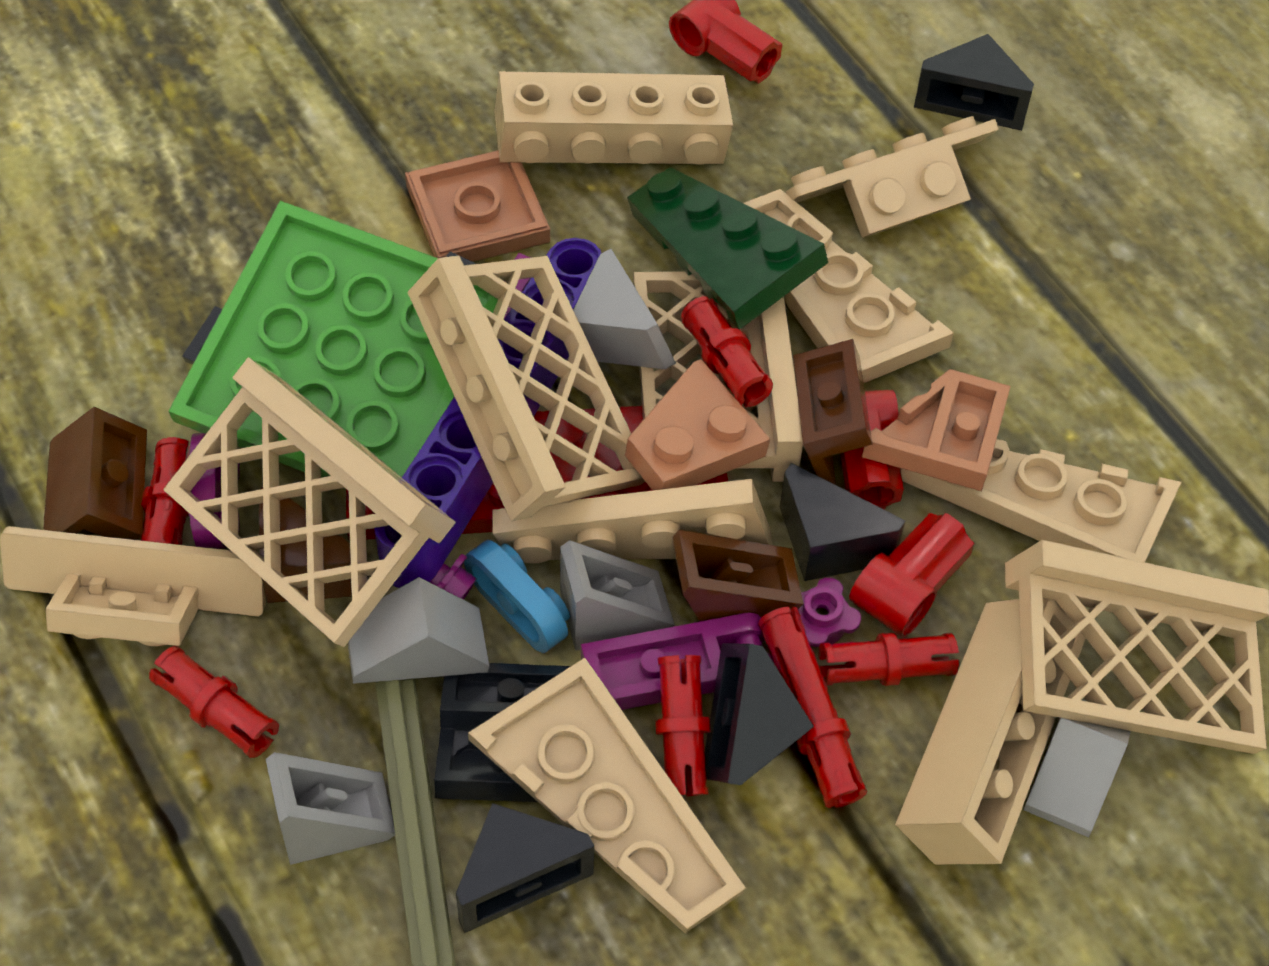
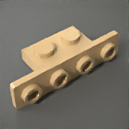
M974 116L967 117L943 127L942 132L944 136L927 141L925 134L919 133L892 144L894 153L877 158L875 150L871 149L843 160L844 169L826 175L824 166H819L799 173L791 178L793 187L785 193L792 200L799 203L844 188L861 237L865 238L971 200L954 150L978 143L997 132L999 128L996 119L977 125Z
M11 526L6 527L0 535L4 586L13 590L54 594L46 607L47 632L73 634L82 639L101 637L138 641L147 646H180L198 610L260 616L266 606V595L262 578L231 550Z

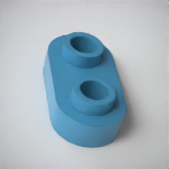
M485 540L465 555L467 556L464 562L466 571L477 578L474 584L475 587L535 650L546 653L568 636L566 621L570 618V614L564 601L553 589L549 587L541 589L527 574L526 566L519 554L510 545L504 543L499 546L492 540Z

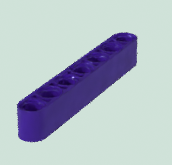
M569 238L557 242L546 254L573 310L601 254V250L596 244L581 238ZM531 278L522 293L542 305L544 299L534 278ZM511 308L504 320L531 337L535 323ZM546 330L541 344L565 360H568L569 353L564 342ZM498 339L508 363L519 369L524 354ZM534 362L530 377L551 389L558 376ZM524 395L534 417L540 404ZM455 397L402 478L456 523L440 543L428 538L394 582L393 586L401 588L418 577L430 582L437 575L493 484ZM390 525L375 528L379 560L384 559L402 536Z

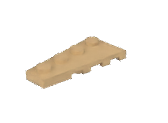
M779 189L744 203L824 243L829 263L786 294L784 301L817 348L850 339L854 340L860 355L864 383L950 348L954 332L939 320L933 324L915 310L916 301L898 287L892 291L872 274V264L857 252L853 254L845 252L832 241L833 232L796 201L792 200L784 191Z
M999 439L995 443L982 492L901 469L903 482L1038 541H1051L1141 562L1146 561L1181 485L1180 481L1159 477L1156 485L1128 479V469L1102 464L1099 472L1064 464L1065 455L1040 449L1039 454L1031 455L1009 451L1007 442Z
M752 479L572 500L545 506L530 518L512 522L505 508L493 510L494 537L500 546L504 543L510 545L519 554L524 563L534 564L548 560H560V547L569 540L623 559H676L673 536L678 530L773 545L772 533Z
M583 658L468 732L470 742L565 827L587 833L594 844V852L684 933H687L744 893L746 889L744 884L586 658Z

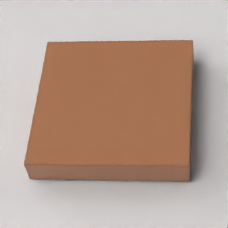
M499 150L405 173L406 187L432 254L436 258L446 257L449 252H452L474 262L550 242V227L522 162H500Z

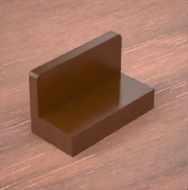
M853 339L793 355L803 445L816 475L836 485L833 455L873 445L860 355Z
M94 406L51 440L49 446L43 530L77 534L82 529H85L103 537L130 540L140 538L143 534L144 508L141 505L145 489L147 429Z

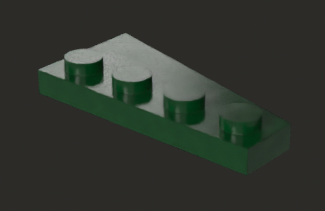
M671 167L651 177L644 186L627 197L632 214L663 249H670L675 254L678 265L688 276L693 274L701 282L704 293L726 309L729 320L738 329L743 328L829 263L824 243Z

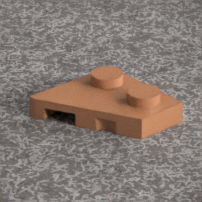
M700 359L694 361L628 437L624 456L652 490L694 486L766 457L770 438L703 360Z
M949 369L931 383L930 390L927 393L915 396L902 406L898 419L883 431L877 428L871 431L873 445L864 447L862 457L982 492L1011 386Z

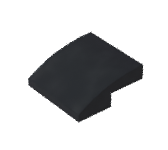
M489 663L487 673L444 676L440 705L441 729L434 778L435 798L538 802L470 742L468 732L571 666Z

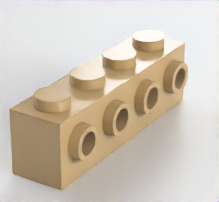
M499 71L495 121L500 162L724 164L733 128L724 75Z
M1043 598V616L1056 633L1061 636L1073 622L1055 600ZM1019 599L985 604L895 824L935 865L1002 863L1056 719L1054 716L1023 711ZM1081 632L1067 644L1077 659L1086 639ZM1052 658L1045 665L1046 694L1064 697L1070 679Z

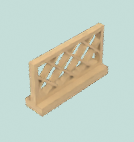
M460 256L438 258L407 293L510 521L530 518L545 506L642 485L645 480L624 456L627 440L631 435L629 427L548 256L466 266L463 265ZM534 278L544 299L542 305L515 289L519 279ZM473 285H477L498 299L493 313L482 306ZM508 306L535 323L531 337L503 320ZM546 330L564 342L569 353L568 360H565L541 344ZM498 339L524 354L519 369L508 363ZM534 362L561 378L556 393L530 377ZM572 386L590 397L595 408L594 416L568 401ZM524 395L550 411L545 426L535 421ZM561 418L587 434L583 449L578 448L556 434ZM599 442L616 453L623 470L615 471L594 458ZM550 452L576 467L572 481L563 482Z
M685 271L634 272L633 285L657 322L662 335L668 332L686 344L684 348L673 356L676 364L667 369H657L654 371L653 368L639 366L643 420L663 398L655 390L670 377L677 381L687 370L684 366L698 354L701 355L702 353L699 344L689 330L684 327L680 319L684 307L689 302L707 295L704 293L701 282L693 274L688 276ZM647 293H672L682 301L666 312L648 300ZM784 297L740 329L750 341V353L763 371L772 379L773 389L770 395L756 406L745 407L742 404V407L770 438L766 457L736 469L770 468L772 482H783L785 471L791 463L800 466L803 448L798 396ZM718 305L720 311L727 319L729 324L732 326V328H736L734 324L729 320L727 311ZM715 374L722 384L725 383L720 374ZM753 409L755 411V415L750 413Z
M248 357L232 377L242 388L163 490L332 642L345 647L428 538L440 543L456 522L285 380ZM254 411L262 417V444L237 449V430L250 413ZM278 432L287 439L278 441ZM302 451L305 454V481L279 486V455ZM263 459V489L238 494V463ZM221 467V497L200 501L190 491L206 470ZM321 468L330 476L321 478ZM346 488L349 491V519L322 524V492ZM306 495V527L280 531V500ZM263 503L264 535L241 538L238 535V508ZM365 505L375 514L365 516ZM222 511V520L214 512ZM390 525L402 535L384 559L367 562L366 529ZM350 533L351 565L324 570L323 537ZM307 540V573L285 577L281 573L280 545ZM264 548V557L256 550ZM351 579L352 601L337 621H335L325 612L324 583ZM308 586V596L299 588Z
M1046 540L1039 541L1005 562L1006 588L1019 591L1023 711L1250 754L1267 749L1256 622L1269 616V590ZM1043 598L1055 600L1073 622L1061 636L1056 633L1043 616ZM1102 611L1114 613L1131 635L1118 648L1094 619ZM1159 623L1169 624L1187 646L1175 659L1152 632ZM1080 632L1104 660L1091 675L1067 646ZM1216 634L1234 638L1236 665L1231 670L1208 643ZM1137 645L1143 649L1161 672L1149 685L1145 683L1125 658ZM1194 656L1217 683L1206 696L1201 693L1182 669ZM1052 658L1076 687L1067 698L1046 694L1045 665ZM1111 670L1135 699L1126 709L1116 707L1098 685ZM1168 682L1191 709L1183 720L1173 718L1156 696ZM1224 694L1240 712L1241 731L1230 729L1213 708V705Z

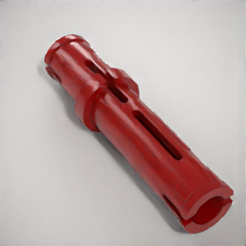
M782 607L762 616L758 621V625L768 645L774 665L814 726L796 741L798 749L809 758L818 780L825 806L827 808L833 806L839 808L852 804L863 798L868 791L856 767L848 743V739L851 736L849 726L845 719L838 717L816 656L807 638L798 608Z

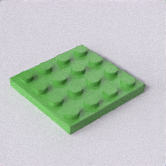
M280 201L168 411L173 422L206 434L242 388L232 377L249 357L285 380L402 477L454 398V394L407 293L438 258ZM473 285L482 306L493 313L498 299L477 285ZM254 411L250 413L237 430V446L240 448L262 444V417ZM278 432V441L287 439ZM302 451L279 455V463L305 472V454ZM321 468V478L330 476Z

